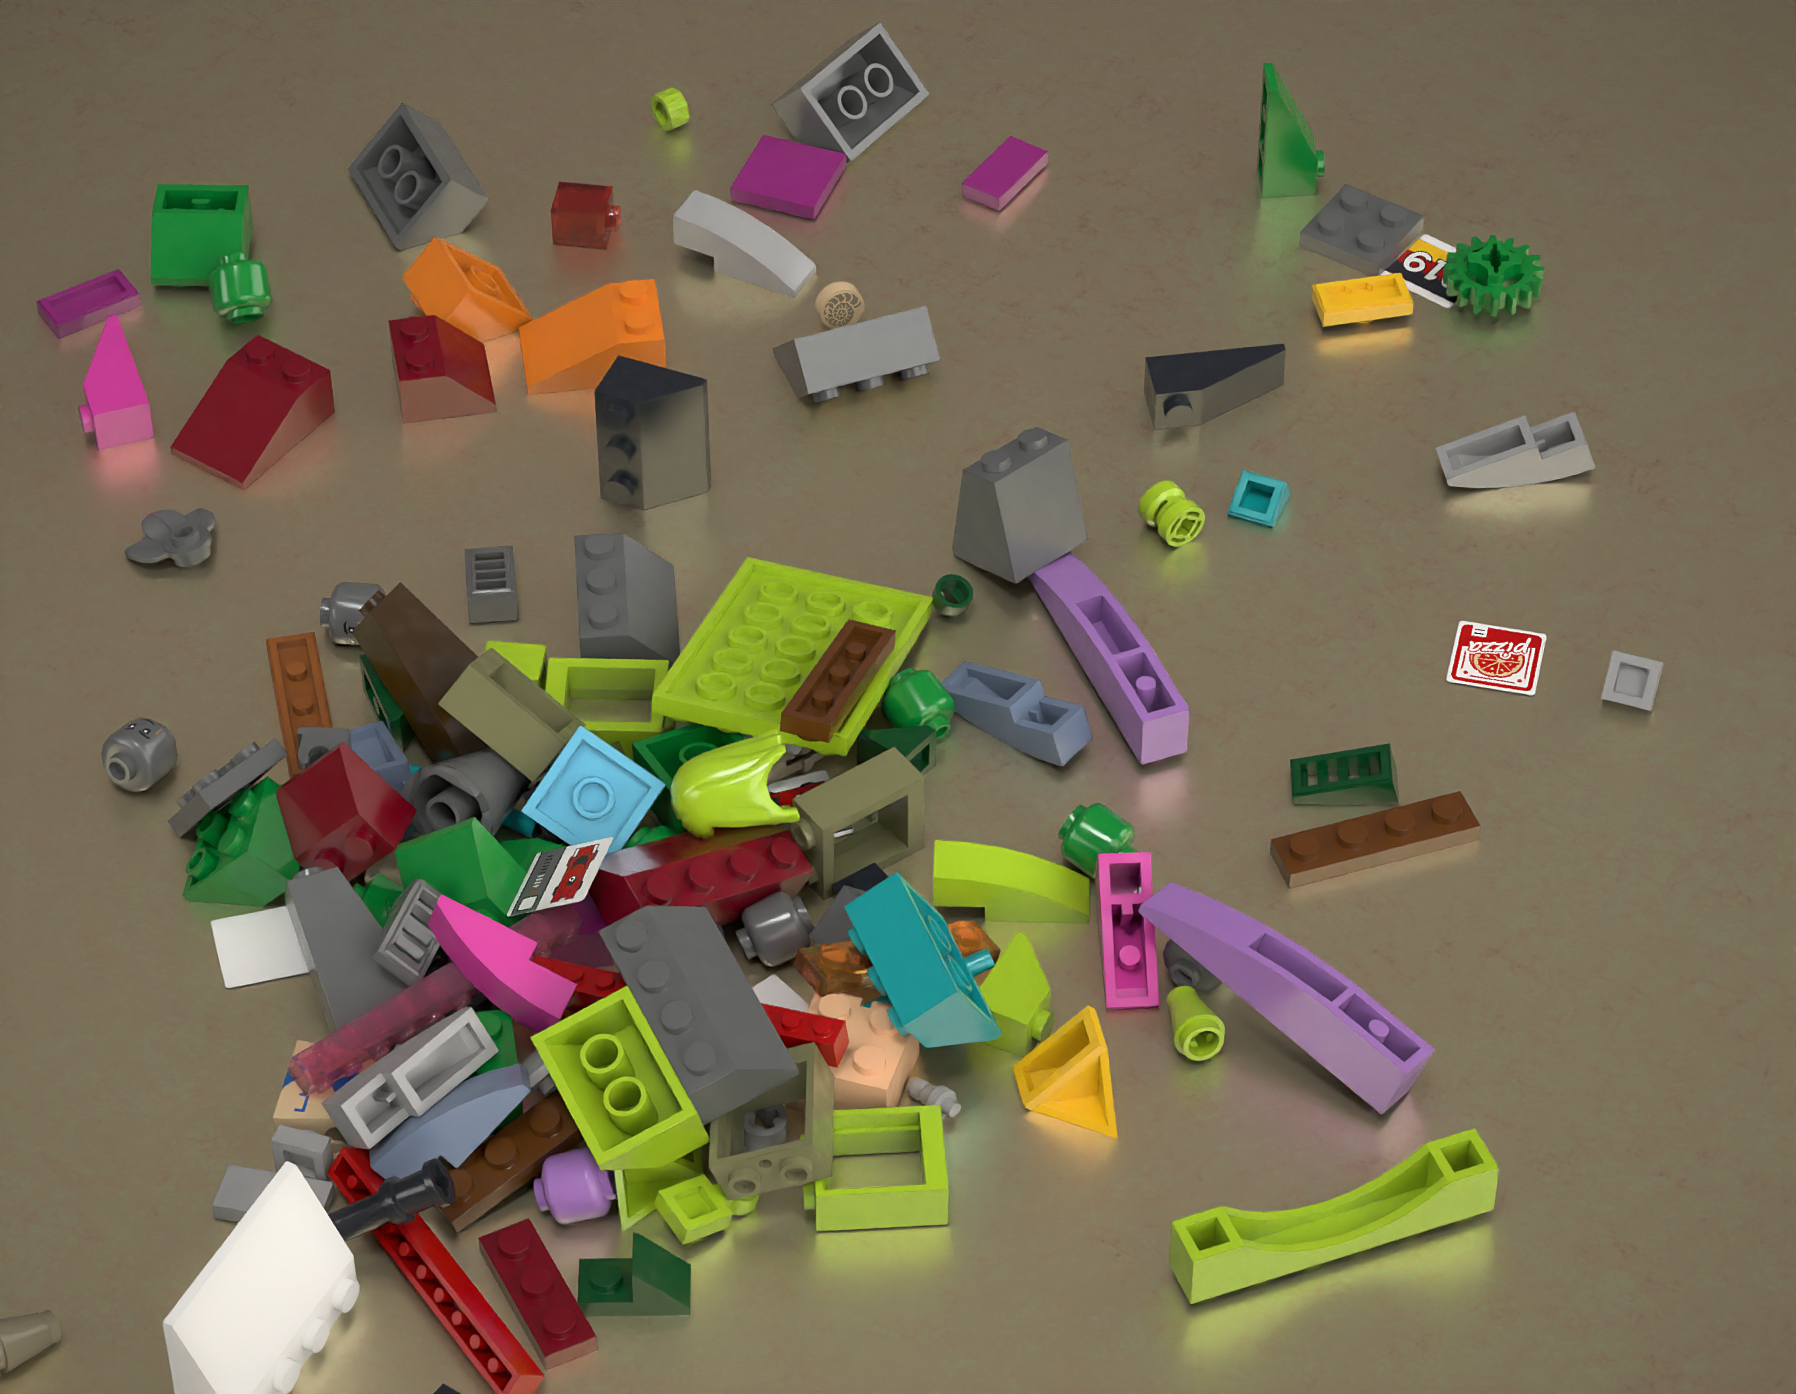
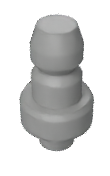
M912 1078L907 1083L906 1090L912 1098L921 1101L925 1106L941 1105L942 1119L947 1116L954 1118L958 1115L961 1106L956 1102L957 1096L952 1089L944 1085L937 1087L930 1085L929 1082L922 1078Z

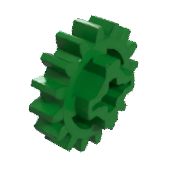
M1490 235L1486 242H1482L1476 236L1472 237L1471 246L1459 242L1456 244V253L1448 252L1446 264H1444L1443 284L1447 285L1446 294L1448 296L1458 295L1457 305L1460 307L1469 303L1472 304L1473 313L1476 314L1484 308V310H1490L1492 316H1497L1501 309H1505L1509 314L1513 315L1516 313V305L1528 309L1531 307L1532 298L1539 299L1544 277V267L1540 266L1541 257L1539 255H1529L1530 246L1527 244L1518 248L1514 247V239L1510 237L1504 243L1497 241L1495 235Z

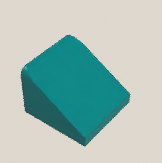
M1242 470L1227 515L1273 528L1291 494L1288 482Z

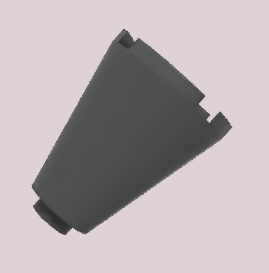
M492 748L422 767L408 778L401 791V796L417 810L411 821L416 831L411 836L415 839L475 817L494 837L532 781Z

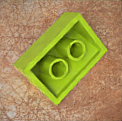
M628 985L530 1037L601 1171L664 1167L710 1142V1138L697 1111Z

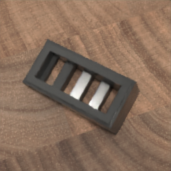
M513 545L464 549L469 623L519 620Z
M420 878L415 879L394 901L372 955V959L413 989L421 983L440 946L428 926V921L442 893Z

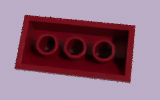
M772 824L748 827H713V835L706 839L697 838L687 831L606 854L588 892L608 926L645 906L706 907L714 922L721 926L741 920V912L744 907L777 891H785L792 899L795 898L814 873V870L789 829Z

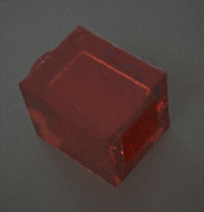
M559 181L551 207L553 245L607 250L611 232L618 233L621 221L620 205H614L613 186Z

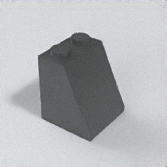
M1039 427L1027 429L1021 432L1018 438L997 450L985 453L979 461L963 469L952 546L954 556L1016 584L1088 540L1068 439Z

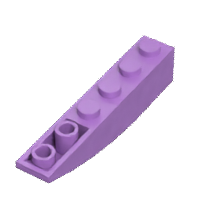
M1070 551L1028 576L1139 763L1143 765L1187 752L1190 709L1149 642L1103 582Z
M1170 882L1141 904L1138 910L1142 916L1381 1115L1412 1088L1435 1050L1358 985L1325 961L1264 923L1232 907Z

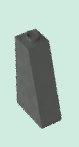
M321 867L308 868L295 874L292 880L286 881L285 903L335 1049L378 1061L393 1051L397 1044L402 1045L446 1018L422 982L415 989L410 988L372 959L383 929L338 867L324 871Z

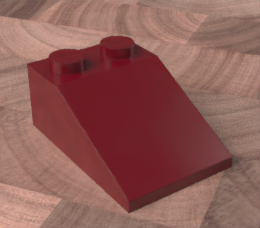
M256 335L225 362L171 445V454L244 491L335 413L330 369L260 335Z

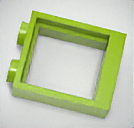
M549 658L545 692L567 710H570L571 699L652 700V694L669 671V660ZM651 713V722L582 721L586 724V729L609 745L619 740L625 755L633 760V742L676 729V721L671 720L668 716Z
M941 1105L833 1110V1156L920 1151L923 1184L828 1189V1178L803 1184L804 1210L815 1209L816 1231L948 1225L949 1189ZM800 1134V1140L805 1139V1134Z

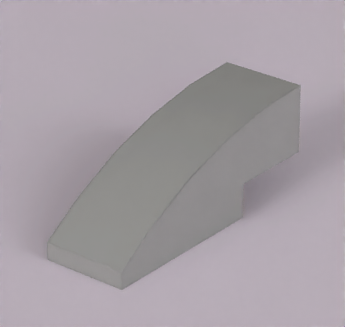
M694 190L673 214L674 244L714 257L715 272L792 298L798 295L816 273V265L788 240L753 216L718 198Z
M1575 411L1533 427L1529 426L1524 415L1435 448L1448 485L1454 487L1507 488L1532 485L1566 478L1595 469L1587 441Z
M465 1007L419 1033L376 1061L321 1104L350 1147L370 1149L409 1116H422L499 1050L473 1009Z

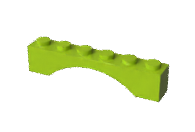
M1473 1128L1425 1143L1408 1158L1380 1177L1348 1193L1321 1203L1296 1209L1270 1212L1238 1210L1222 1205L1171 1221L1169 1265L1190 1304L1492 1211L1495 1204L1499 1167L1477 1130Z

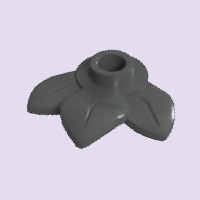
M198 508L185 516L175 510L167 509L150 513L141 522L145 537L124 550L125 555L129 559L141 563H155L171 558L180 567L199 564L207 559L211 553L212 537L210 531L216 525L215 516L211 511L203 508Z

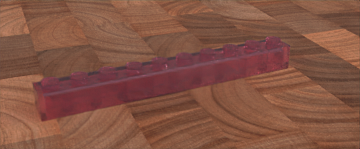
M571 904L537 910L509 928L537 942L530 961H533L535 955L547 958L552 953L553 948L560 944L565 947L576 940L579 936L578 931L583 920ZM452 961L291 1057L287 1071L306 1097L316 1091L318 1094L324 1093L334 1085V1080L343 1075L346 1077L352 1076L362 1068V1064L372 1058L375 1061L382 1058L390 1051L392 1045L399 1041L403 1044L415 1037L418 1033L417 1030L426 1025L431 1027L443 1020L444 1014L450 1010L455 1009V1011L463 1009L472 1001V997L479 994L480 991L463 975Z

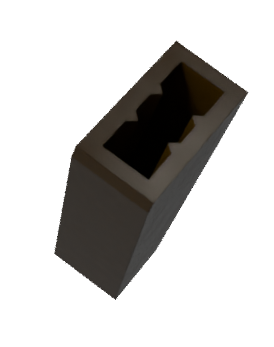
M401 582L387 596L379 589L358 610L365 618L352 631V634L395 702L404 712V716L433 762L438 763L491 748L438 704L468 665L479 657Z

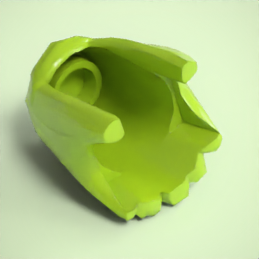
M777 729L704 752L680 766L673 778L670 789L671 806L677 819L682 821V826L697 838L706 839L713 835V827H748L800 821L797 808L790 807V805L778 806L770 798L767 788L768 774L772 766L786 753L783 739L778 734Z

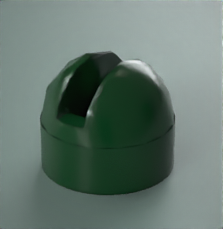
M955 574L941 577L932 591L935 611L941 616L954 618L964 613L973 599L971 584L965 578Z

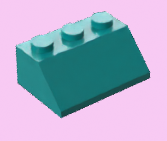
M898 872L844 906L853 924V927L847 930L858 951L863 956H869L873 966L867 969V973L877 990L883 996L888 995L893 1005L887 1009L888 1016L902 1036L905 1037L911 1033L926 1048L991 1041L1003 1035L943 916Z

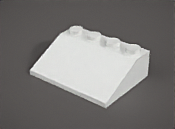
M288 1161L284 1163L162 1322L175 1394H287L296 1384L300 1369L312 1352L318 1353L323 1348L328 1339L330 1328L341 1313L349 1312L354 1306L360 1290V1285L356 1278L354 1256L297 1165Z

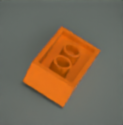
M655 279L608 283L518 327L527 395L596 389L618 355L666 368L665 337Z

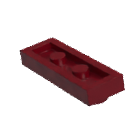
M529 1218L478 1238L482 1257L546 1371L598 1350L595 1332Z

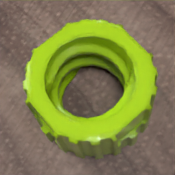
M670 87L652 95L650 107L656 122L664 131L668 132L689 121L688 104L680 91Z

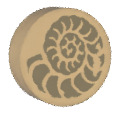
M839 281L829 284L819 293L815 307L823 323L829 328L836 329L856 323L864 311V301L854 285Z

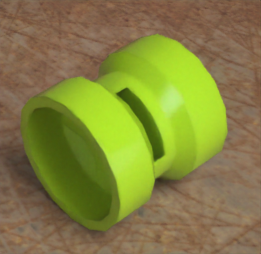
M1170 480L1160 481L1150 487L1142 496L1138 505L1140 517L1148 525L1154 528L1158 527L1160 537L1173 547L1183 546L1193 540L1201 531L1205 522L1203 510L1194 501L1185 500L1183 490Z

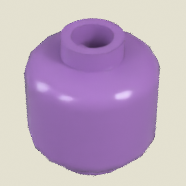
M589 1147L549 1156L543 1163L541 1178L534 1180V1193L537 1204L542 1212L550 1210L554 1219L563 1225L603 1217L609 1212L612 1200L617 1199L614 1170L601 1171Z

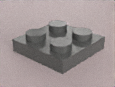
M1345 184L1300 232L1299 246L1370 276H1380L1423 230L1424 215Z
M276 738L261 749L255 741L233 756L229 763L221 769H215L195 783L191 790L181 796L176 801L181 809L167 822L179 837L183 836L198 825L211 810H219L229 803L241 789L254 785L286 757L288 753Z

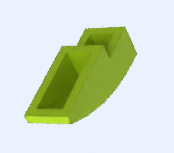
M934 841L933 906L985 907V921L1089 924L1088 877L1043 858L1003 847L962 841Z

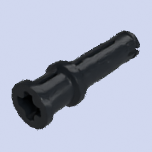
M433 1158L423 1163L422 1170L401 1179L392 1176L383 1181L378 1189L379 1192L327 1215L344 1242L390 1222L396 1225H406L414 1221L417 1213L435 1205L442 1208L447 1207L455 1202L456 1191L453 1180L445 1165L440 1160Z

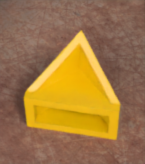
M1087 1005L1012 1066L1025 1108L1118 1139L1108 1049L1096 1010Z

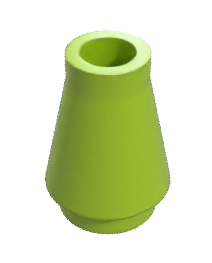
M1179 986L1173 989L1166 998V1004L1170 1010L1176 1049L1183 1055L1196 1061L1206 1060L1215 1056L1224 1044V1023L1198 997L1192 987Z

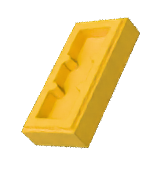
M1401 273L1312 285L1311 298L1323 327L1412 315L1413 300Z

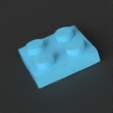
M580 725L521 812L571 846L613 837V841L606 853L609 854L623 849L667 784Z

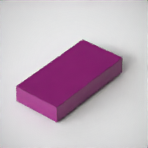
M1010 136L962 182V195L1000 211L1048 164V151Z
M117 269L36 301L38 314L57 338L60 339L107 320L108 316H118L141 306L139 292L124 274Z

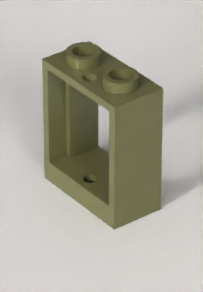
M490 648L469 664L438 703L533 783L542 776L541 774L550 770L580 725L586 726V724L493 648Z
M895 747L793 799V807L797 808L800 821L791 824V833L814 870V873L804 886H810L823 901L832 897V884L875 862L884 870L925 848V777ZM878 810L877 822L834 844L835 832Z
M815 1042L787 1048L800 1072L799 1075L711 1121L709 1169L729 1201L832 1177L834 1074ZM806 1099L805 1139L744 1153L745 1113Z

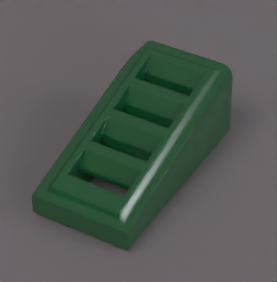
M1390 743L1290 759L1292 799L1294 804L1366 806L1399 804L1397 768ZM1308 775H1317L1318 784L1309 785ZM1329 776H1338V781L1330 782ZM1350 776H1359L1358 778L1350 779Z

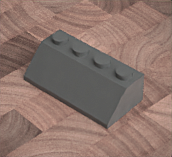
M645 906L598 931L625 985H628L697 1111L703 1126L800 1074L706 907Z

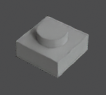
M1613 650L1601 699L1652 711L1664 663Z
M279 1125L271 1140L276 1172L278 1173L284 1163L288 1161L297 1165L303 1177L330 1182L331 1178L327 1172L334 1162L331 1137L320 1135L309 1129L300 1130Z

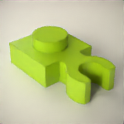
M705 1174L659 1190L654 1205L683 1245L728 1228L732 1215H746L755 1209L760 1194L729 1201L718 1183L712 1185Z

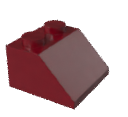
M436 315L388 320L392 363L403 424L497 412L483 343Z
M343 741L282 784L276 791V797L294 859L305 869L321 867L324 871L338 867L348 882L397 848L417 812L407 800Z

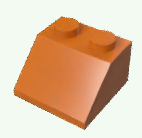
M436 236L402 276L412 293L410 296L411 301L426 316L436 315L481 343L518 332V327L534 320L500 267Z

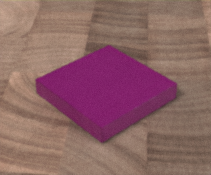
M762 135L730 187L731 200L815 220L846 167V154Z

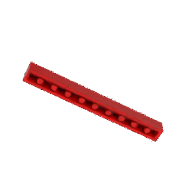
M536 955L532 961L577 984L565 1010L578 1012L626 986L617 972ZM761 1003L786 1049L815 1042L828 1066L838 1068L849 1045L845 1020Z
M342 1147L327 1172L350 1204L379 1192L380 1185L386 1180L371 1168L369 1149ZM419 1213L416 1214L414 1221L406 1225H396L390 1222L371 1230L496 1394H534L545 1375Z

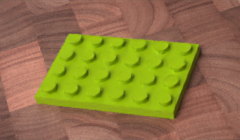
M747 557L652 694L651 713L668 716L676 722H694L716 727L722 732L731 734L743 733L759 736L777 729L778 734L783 739V744L814 749L822 755H841L846 757L888 688L890 679L895 676L930 619L933 610V597ZM848 619L896 630L894 649L829 743L822 741L809 742L802 740L797 735L780 731L781 713Z

